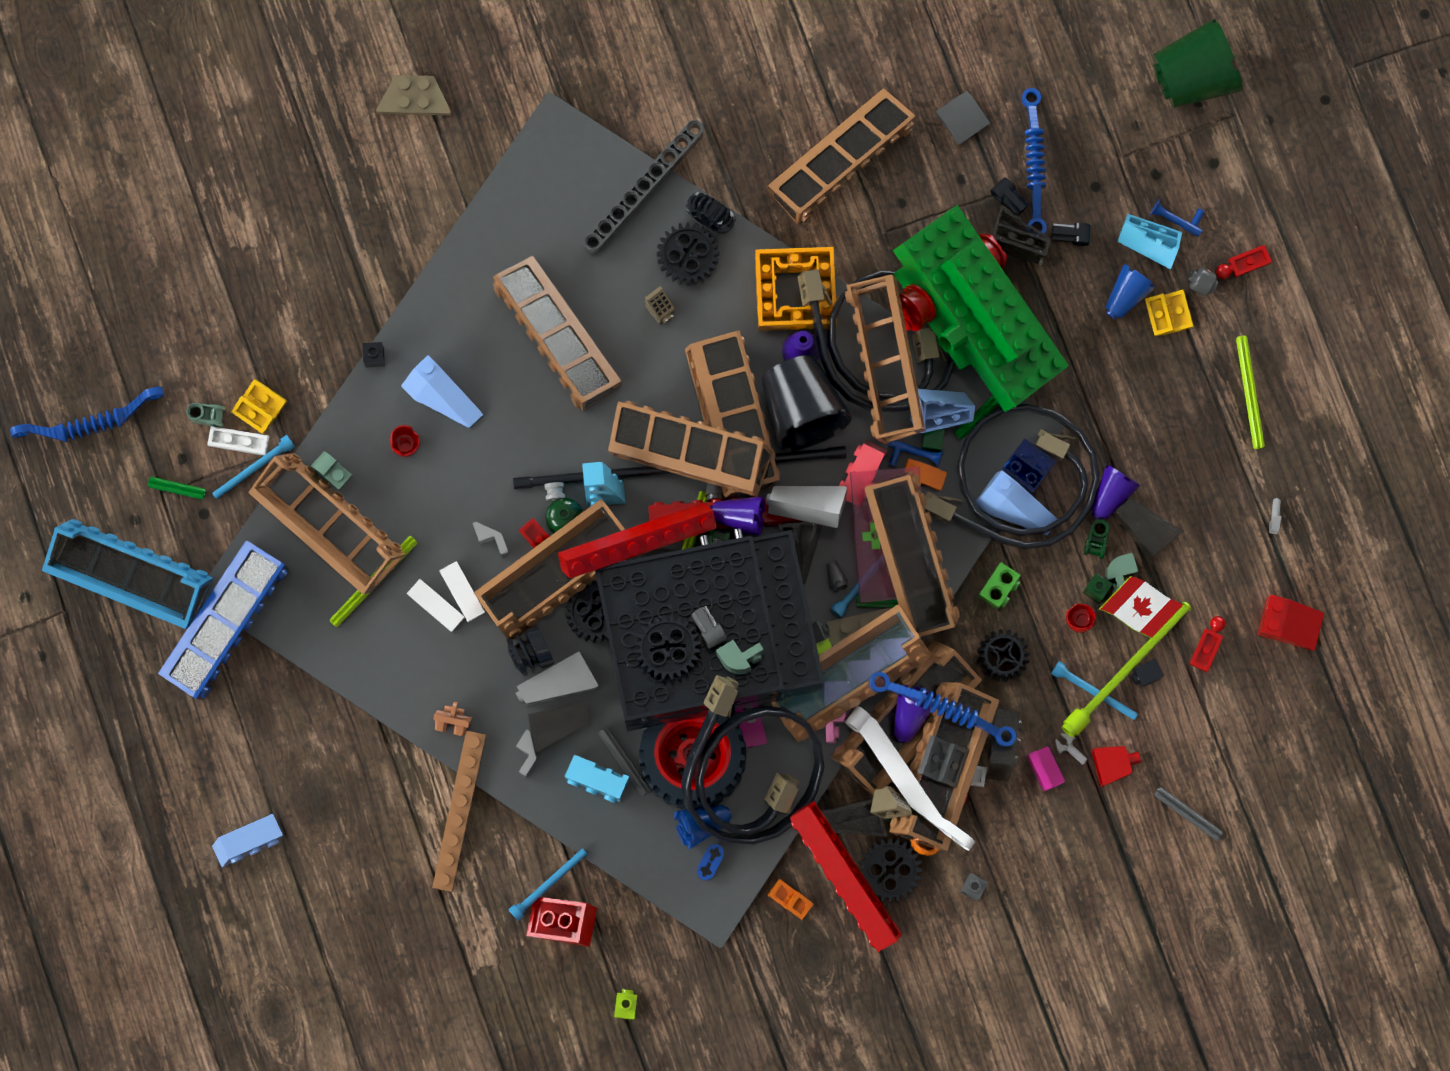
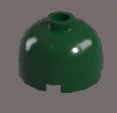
M558 498L553 501L545 513V521L549 531L554 534L583 513L580 504L570 498Z

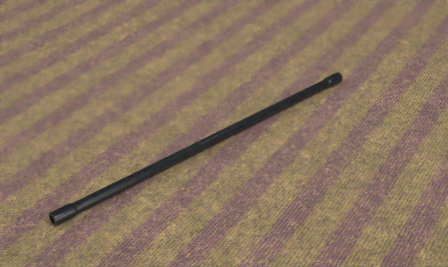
M846 446L775 453L774 460L775 463L825 458H846ZM755 456L732 458L734 467L753 466ZM761 457L760 465H763L764 461L763 457ZM714 459L688 462L709 469H716ZM650 466L611 469V474H616L618 479L671 473ZM583 472L513 478L514 490L544 486L547 483L563 482L564 484L584 482Z

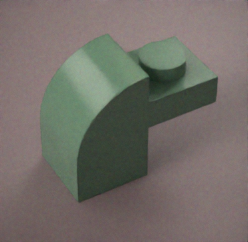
M325 451L311 465V468L326 481L328 480L339 491L353 477L350 472Z
M1133 553L1115 558L1107 567L1105 579L1113 581L1111 585L1113 593L1125 582L1124 577L1135 575L1138 572Z
M734 640L716 650V655L723 666L735 674L751 672L749 663L754 664L758 662L764 654V649L760 643L742 653Z

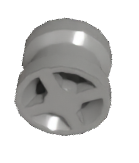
M553 482L544 485L545 490H547L546 501L565 498L562 490L564 488L563 482Z

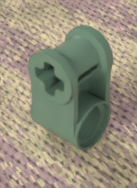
M192 403L187 407L186 414L194 424L222 428V417L226 407ZM193 410H200L201 415L194 418L191 416Z

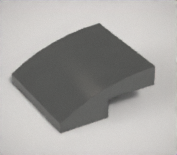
M968 91L963 92L935 111L944 128L948 129L956 144H961L990 124Z
M930 735L918 773L939 783L956 788L969 750Z

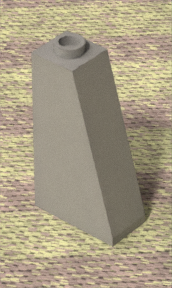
M774 486L772 493H768L766 498V505H769L768 514L838 528L846 502L847 487Z
M577 652L516 686L518 689L516 695L521 703L525 702L529 706L599 689V685L580 652Z

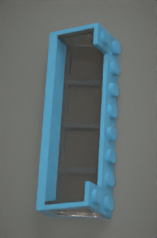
M75 519L55 527L42 569L43 572L184 629L190 626L198 614L213 580V577L208 576V573L203 570L191 569L188 564L176 563L168 556L156 555L151 549H141L136 547V544L133 542L121 541L116 535L104 534L100 532V529L84 526L81 521Z

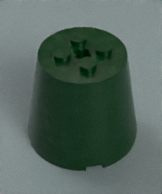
M1216 19L1210 20L1153 54V67L1156 72L1157 82L1162 85L1163 95L1166 100H1169L1173 108L1243 91L1239 70H1234L1231 62L1235 58L1220 24L1216 22Z

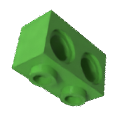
M1001 562L978 598L996 610L1000 606L1004 608L1010 599L1007 596L1011 590L1015 592L1021 583L1018 580L1020 574ZM1001 576H1010L1011 583H1003L1001 580ZM998 591L1001 597L999 600H994L991 598L990 593Z

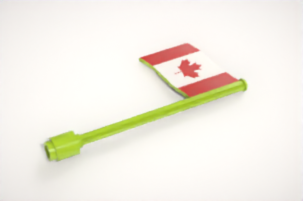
M1130 576L1099 608V610L1115 616L1131 629L1150 637V639L1084 709L1076 708L1066 718L1061 728L1068 736L1072 738L1075 735L1078 736L1091 722L1089 719L1090 714L1188 611H1191L1189 603L1182 602L1181 604L1170 599L1147 582Z

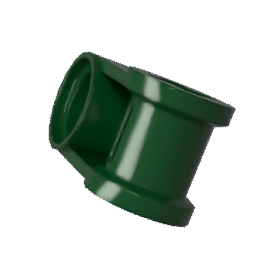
M1096 520L1090 526L1083 555L1092 554L1103 559L1109 533V525L1106 521ZM1095 525L1103 526L1104 533H1096Z

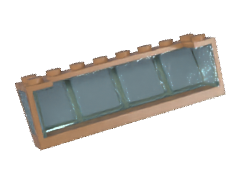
M898 604L819 655L825 682L823 691L788 697L782 701L772 702L773 707L787 708L802 717L816 732L877 693L869 687V678L872 674L884 672L888 675L890 682H894L901 676L908 674L918 665L925 663L932 655ZM879 676L875 678V685L879 688L883 687V678ZM780 717L785 727L798 743L809 737L803 726L787 717Z

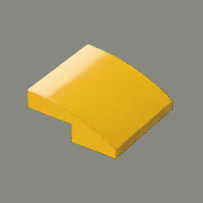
M1184 290L1165 295L1163 293L1145 299L1154 336L1194 327Z
M254 379L244 396L239 398L231 413L264 434L284 408L287 400Z

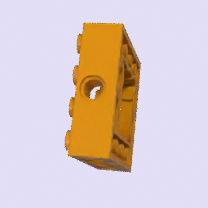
M834 247L755 250L758 331L814 329L810 305L805 307L782 306L777 311L775 274L803 273L804 271L818 269L822 284L826 288L832 302L831 305H828L824 297V300L819 303L823 329H827V320L836 301Z

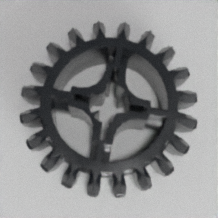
M693 193L685 205L686 211L692 218L717 233H728L736 221V217L730 209L703 193Z
M1000 629L998 632L999 636H997L995 631H992V638L989 635L984 637L987 643L985 641L979 643L984 648L977 649V652L982 655L977 656L976 659L983 660L978 665L979 668L986 667L982 673L986 674L989 671L991 673L988 677L989 679L996 675V682H999L1001 677H1003L1004 683H1007L1008 676L1014 681V673L1020 677L1022 675L1020 670L1026 671L1027 669L1023 663L1028 664L1030 662L1029 659L1024 658L1029 656L1030 652L1023 651L1028 648V644L1021 645L1024 638L1016 640L1015 638L1018 636L1016 632L1011 637V630H1007L1006 635H1004L1003 630ZM997 641L1008 642L1003 648L991 645ZM1013 645L1018 651L1019 661L1015 660V657L1011 654ZM1008 648L1006 652V656H1008V659L1004 658L1000 662V664H998V662L1000 661L999 657L1001 656L998 655V653L1002 654ZM988 651H990L996 659L994 666H992L988 660ZM1002 664L1015 666L1014 669L1009 671H999Z

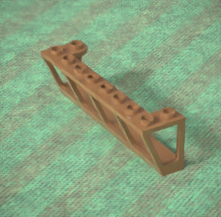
M891 274L846 285V301L855 308L853 320L855 325H858L859 332L856 335L858 343L862 345L863 350L860 352L862 363H865L866 366L864 377L870 386V390L867 391L868 398L873 402L874 409H871L873 420L876 421L871 425L872 436L886 444L926 431L896 277ZM866 285H871V286L865 287V288L860 289V290L855 289V288H858V287H862V286H866ZM887 286L892 317L865 325L860 296ZM894 322L900 354L873 363L867 331ZM901 360L907 393L880 401L874 370ZM908 399L914 427L886 433L882 407Z
M289 453L274 456L248 493L363 595L371 593L404 558L406 553L402 551V547L387 538L388 535L383 530L377 529L371 519L362 516L358 512V508L345 501L344 496L334 491L326 480L320 479L315 474L316 472L313 468L303 464L298 455ZM277 463L279 466L263 482V480L266 478V476L271 471L273 466ZM283 469L297 471L310 483L291 505L286 503L269 487V484ZM314 488L339 509L319 531L296 511L297 506ZM343 513L368 534L348 556L324 536L325 532ZM371 539H374L379 544L376 549L385 558V561L371 578L353 562V559Z

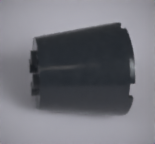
M805 355L786 360L768 370L762 377V385L776 442L781 450L785 451L790 447L792 451L817 445L835 436L834 431L839 428L844 430L850 424L852 417L849 410L814 356Z

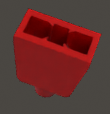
M1125 746L1095 748L1091 750L1101 787L1132 774L1131 766L1141 763L1139 753L1127 754Z

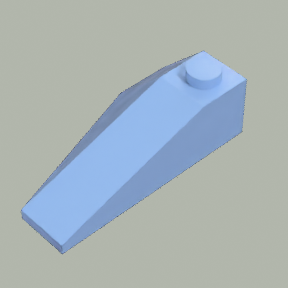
M429 355L412 370L401 385L415 401L446 415L468 428H471L484 415Z
M1004 471L996 472L975 501L977 506L989 516L1000 518L1026 529L1045 527L1057 520L1051 512Z

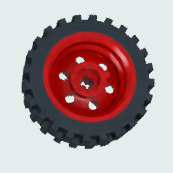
M719 715L711 734L715 728L728 720L729 717ZM706 716L648 727L646 730H643L641 735L639 762L642 775L648 787L653 790L657 797L662 798L665 803L673 804L679 809L686 807L684 806L681 785L682 776L678 774V770L685 768L689 752ZM738 726L726 734L713 751L717 755L716 759L712 760L709 758L704 776L706 801L709 806L715 803L719 804L727 795L730 796L736 785L740 783L744 773L746 743L742 730ZM686 734L687 740H680V735ZM672 750L677 753L674 758L669 756V752ZM693 776L691 783L694 808H701L702 806L697 800Z

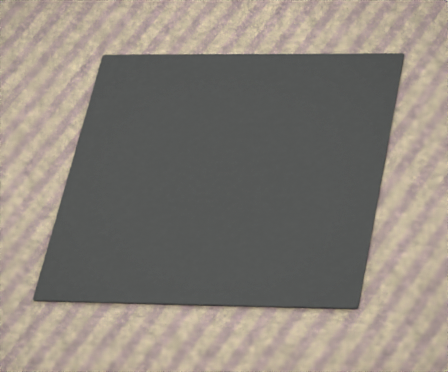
M547 93L372 343H383L385 366L366 368L362 356L294 453L301 458L303 464L311 467L323 451L331 455L353 477L340 491L327 480L330 487L334 491L341 493L344 496V500L349 504L356 506L362 516L371 519L373 525L377 529L383 530L388 535L387 538L392 542L401 545L409 536H412L417 541V545L340 626L335 627L330 622V618L348 601L357 589L259 503L208 575L213 577L203 604L246 540L276 558L288 567L286 569L288 574L282 582L279 580L278 583L273 585L276 587L270 597H265L262 602L265 604L259 614H254L252 617L254 622L248 631L244 629L245 632L456 773L458 772L466 732L464 736L453 734L455 725L450 723L447 725L446 732L435 730L436 720H433V717L437 710L444 711L445 705L453 706L454 701L458 702V708L465 709L463 716L472 717L471 724L466 731L487 735L476 782L477 787L576 853L584 849L587 852V855L584 857L586 860L718 948H721L765 884L798 831L792 826L779 837L754 845L729 843L711 835L694 848L687 849L688 845H683L676 830V826L679 825L678 819L674 820V812L686 808L679 809L673 804L665 803L662 798L654 794L652 789L645 796H641L632 782L629 781L621 801H616L614 804L605 800V796L597 793L595 796L586 792V787L579 785L577 788L568 784L565 775L574 755L592 761L606 769H612L613 772L622 776L626 775L598 735V732L605 727L609 728L645 780L639 762V743H641L643 730H646V728L627 732L610 643L607 637L603 638V643L600 642L599 638L596 639L595 643L591 641V637L587 642L583 639V636L578 638L577 632L573 633L571 630L572 626H569L567 623L570 619H567L565 614L569 613L565 607L571 605L567 601L555 608L551 614L544 616L536 624L554 663L542 668L536 661L534 662V673H532L529 665H527L525 669L528 675L523 677L510 657L506 636L497 627L483 606L485 614L469 623L464 618L457 628L451 632L408 596L407 593L421 579L463 615L439 570L457 561L473 592H475L534 549L518 531L532 517L549 536L553 535L545 521L546 510L553 502L546 501L547 490H545L544 486L514 490L513 478L583 472V463L603 462L610 469L646 466L615 457L608 451L618 401L623 403L630 401L637 404V407L640 408L648 406L655 409V412L658 413L666 411L673 414V417L676 418L684 416L691 419V422L694 423L698 421L704 422L685 349L692 343L740 330L741 336L744 337L745 352L750 358V371L755 377V389L760 396V408L765 414L764 423L766 429L769 430L770 445L775 453L846 446V458L775 463L776 467L780 470V480L768 490L760 491L758 496L766 499L767 494L772 493L774 486H839L842 480L846 481L848 474L845 472L850 462L854 463L857 458L854 453L858 445L862 446L866 440L888 450L872 483L902 474L907 459H913L937 468V465L932 460L903 451L900 452L896 467L888 465L894 448L888 447L889 443L884 444L872 436L871 425L876 420H873L871 411L847 401L837 389V393L851 414L852 420L844 430L839 428L834 431L835 436L817 445L792 451L790 447L785 451L781 450L776 442L762 385V377L768 370L785 361L782 356V346L789 335L799 331H807L815 337L816 335L814 329L758 331L755 250L788 249L791 247L732 209L730 211L735 215L736 221L733 228L726 234L717 233L697 222L685 209L687 200L695 192L703 193L709 197L712 196L672 171L601 252L596 255H590L585 250V237L653 163L654 159L554 94ZM659 170L652 172V175L656 177L662 174ZM642 184L639 188L642 191H646L649 189V186ZM629 198L626 202L629 205H634L637 201L634 198ZM621 212L614 214L616 219H621L624 216ZM687 222H689L691 228H693L695 223H697V229L704 226V233L710 230L709 238H716L712 244H718L719 247L715 251L720 252V255L715 257L719 259V263L713 264L716 270H709L711 277L704 275L705 281L703 282L699 278L697 285L691 280L689 286L686 280L679 285L678 278L672 282V275L666 277L667 270L661 271V267L664 264H658V260L662 257H657V252L661 251L657 248V245L663 244L660 238H667L665 231L672 233L671 227L673 226L677 230L679 229V223L685 228ZM605 226L601 229V231L603 233H609L611 231V228ZM681 238L679 240L683 245L690 242L688 238ZM696 239L693 241L689 252L685 253V258L679 265L680 269L683 267L687 256L691 255V250L697 243ZM594 240L588 243V245L592 248L598 246L599 244L597 241ZM704 247L696 249L699 254H704L707 251ZM672 254L669 258L672 261H678L680 256ZM531 256L536 259L621 380L622 386L584 411L580 407L576 408L572 403L571 390L569 387L564 388L559 380L561 378L557 371L554 373L548 365L550 360L547 356L543 357L537 349L538 343L535 340L531 341L528 337L526 326L524 324L520 325L515 318L517 313L513 308L509 309L504 302V298L500 299L494 291L493 276ZM694 263L686 266L691 271L697 268ZM530 268L504 285L516 303H520L544 290ZM510 273V274H508V275H506V276L500 278V280L502 281L503 279H505L506 277H508V276L511 275L512 273ZM801 273L775 274L777 311L782 306L805 307L802 305L797 278ZM835 277L836 299L847 288L846 285H848ZM661 286L674 306L675 314H673L674 318L666 324L663 322L659 325L646 309L645 297ZM548 294L521 308L539 335L566 322V319ZM865 295L860 296L865 325L892 317L890 311ZM845 298L837 315L836 345L845 367L860 383L870 387L869 382H866L864 377L866 366L865 363H862L860 352L863 350L862 345L857 340L858 325H855L853 320L855 308L851 306V303H847ZM894 322L867 331L873 363L900 354ZM571 326L543 339V342L560 366H565L588 353V350ZM824 329V335L827 346V329ZM908 330L907 336L918 387L924 376V363L917 364L912 334L916 331ZM726 346L703 350L710 375L738 368L736 358L729 361ZM827 347L836 376L854 395L873 403L867 395L854 390L835 368ZM942 348L941 350L947 361L942 362L940 356L933 361V374L928 386L925 388L926 390H933L940 383L948 364V353ZM428 355L484 414L471 428L415 401L401 387L412 370ZM592 357L565 371L581 396H585L609 383V380ZM819 357L818 362H819V364L821 365L822 369L824 370V367H823V365H822L821 359H820V357ZM901 360L874 370L878 392L889 394L907 393ZM972 364L961 370L955 365L948 384L941 390L964 392L975 405V412L993 396ZM740 373L712 381L718 408L721 413L748 405ZM599 394V395H597L596 397H594V398L588 400V401L586 402V404H588L589 402H591L592 400H594L595 398H597V397L600 396L601 394ZM1025 399L1024 401H1022V402H1021L1020 404H1018V405H1021V404H1032V403H1030L1029 401H1027V400ZM909 400L903 402H896L890 405L907 404L909 403ZM998 405L992 412L998 410L1001 406ZM910 409L897 413L882 412L886 433L914 427L910 420ZM622 410L616 435V442L618 440L621 428L626 417V414ZM750 410L722 418L723 426L727 429V432L734 433V431L745 434V437L752 438V436L757 437ZM1028 411L1002 414L984 424L970 441L964 463L967 488L973 499L977 500L996 472L1004 471L1025 489L1046 455L1033 449L1039 430L1042 429L1051 434H1061L1064 426L1050 417ZM631 417L622 444L644 449L650 418L646 417V421ZM655 420L649 451L680 459L686 428ZM962 424L945 428L942 445L944 453L938 469L947 472L942 490L936 491L921 484L919 486L920 494L924 493L926 495L929 491L937 496L963 500L962 502L949 501L948 503L957 507L955 513L996 533L997 530H994L973 514L960 491L957 464L963 441L969 433L960 440L955 436L954 432ZM400 425L411 426L419 435V448L415 454L409 457L397 455L390 446L391 433L394 428ZM691 430L685 461L713 460L708 435ZM918 433L897 441L921 449L924 433ZM728 440L730 450L747 446ZM750 450L733 455L732 458L755 456L756 452ZM764 464L759 466L757 481L760 479L759 472L764 468ZM753 466L735 467L738 477L748 480L751 478ZM283 469L270 488L286 503L291 505L310 483L297 471ZM674 473L619 478L618 480L622 479L624 481L626 503L607 506L626 530L649 522L648 507L652 503L663 502L664 505L672 504L674 501H683L684 504L691 503V501L697 500L700 491L706 492L707 483ZM907 480L878 488L887 517L898 514L896 502L899 513L905 512L902 511L905 509L906 511L911 510V503L913 509L918 507L914 494H911ZM584 482L564 484L562 490L565 498L575 500L580 504L583 512L589 507L586 505ZM316 488L296 508V511L318 531L339 510ZM745 494L729 498L723 497V501L731 500L732 498H750L755 496ZM866 495L859 507L848 501L845 502L838 528L807 522L804 525L763 527L761 535H759L763 536L792 530L812 623L821 619L824 622L840 619L831 612L830 607L835 602L842 601L883 553L881 543L880 549H872L871 541H863L862 532H871L870 523L874 522ZM919 512L914 514L917 549L929 545ZM344 513L324 534L346 556L368 535ZM913 514L906 516L907 518H900L902 554L916 549ZM990 516L997 523L1002 524V519ZM931 517L932 523L930 528L931 531H935L938 540L935 545L937 550H941L943 556L941 565L943 569L946 568L949 580H946L948 588L951 587L955 595L991 539L952 519L948 524H945ZM609 519L585 536V540L591 542L617 533L619 530ZM899 519L893 521L894 523L889 522L892 538H896L893 540H897L898 548L896 551L900 555L901 534ZM478 522L502 533L509 555L501 557L496 540L480 545L473 523ZM734 528L715 529V532L730 533L729 540L736 539ZM710 531L697 535L694 547L702 546L701 536H703L704 545H706L704 535L707 536L708 540ZM874 531L873 533H871V535H872L871 538H874V537L876 536V535L874 534V533H876V531ZM742 532V536H743V537H747V536L758 537V536H754V535H751V534ZM371 539L353 559V562L369 576L385 561V558L378 553L376 548L379 544L374 539ZM684 540L626 560L682 550ZM579 541L570 548L582 545V543ZM252 550L236 573L235 578L261 593L278 566ZM931 550L917 554L915 580V555L911 556L912 558L902 559V571L909 592L940 583ZM832 561L838 562V565L849 580L847 582L848 587L838 592H834L833 588H830L826 565ZM886 562L849 603L846 610L847 613L843 618L885 609L857 607L856 598L858 595L896 596ZM549 565L544 566L521 584L536 606L564 586ZM561 568L558 569L567 582L574 579H570ZM231 581L213 610L236 626H240L256 602L257 597ZM202 587V588L200 589V591H199L197 600L199 599V596H200V594H201V592H202V590H203V587ZM517 588L510 591L491 606L500 620L511 612L519 619L532 609ZM942 588L914 597L915 606L913 609L920 628L936 623L947 607ZM600 595L596 597L595 601L601 600ZM588 607L581 608L580 613H585ZM599 621L593 622L592 625H591V627H592V628L598 627L599 624H600V622H599ZM901 628L886 639L908 638L906 628ZM525 631L520 636L523 641L527 640ZM928 635L921 636L923 642ZM517 639L512 640L514 645L518 644ZM577 652H580L599 685V689L529 706L525 702L521 703L516 695V692H518L516 686ZM870 653L860 655L852 661L871 660ZM839 668L825 677L824 682L848 681L844 670ZM824 690L818 691L817 694L825 705ZM888 691L877 692L874 696L862 701L858 706L870 714L874 706L887 695ZM811 693L798 695L782 705V708H787L795 714L800 711L806 720L822 711ZM772 703L757 705V706H772V707H773ZM856 707L851 708V710H850V712H849V716H850V714L853 712V710H854ZM734 710L731 711L730 717L735 715ZM767 715L761 717L767 743L746 749L745 770L740 783L736 785L733 793L730 796L727 795L722 802L710 805H724L725 808L728 807L732 815L730 819L731 824L744 825L753 822L767 811L770 805L764 799L777 772L785 775L787 773L794 775L799 780L797 785L799 790L793 800L791 812L809 785L815 763L812 740L808 737L798 743L785 727L780 717ZM836 723L840 730V738H836L837 743L829 744L826 742V726L815 732L822 743L825 766L818 792L813 800L816 804L841 768L831 756L834 754L835 749L842 745L848 738V735L854 731L846 723ZM526 729L531 733L537 762L527 778L521 775L519 771L528 755L516 748ZM680 735V740H687V735ZM674 750L669 752L671 758H674L677 754ZM713 752L709 758L712 760L716 759V753ZM684 768L678 770V774L683 776ZM779 812L773 822L762 830L773 827L788 816L789 813ZM724 828L720 829V831L731 833ZM712 844H718L724 850L723 859L713 878L706 881L702 880L697 875L698 866L707 848ZM718 848L709 851L712 854L710 861L713 862L716 856L720 857L721 854L718 853ZM708 863L706 868L700 869L703 872L702 876L711 875L712 872L709 869L712 864Z

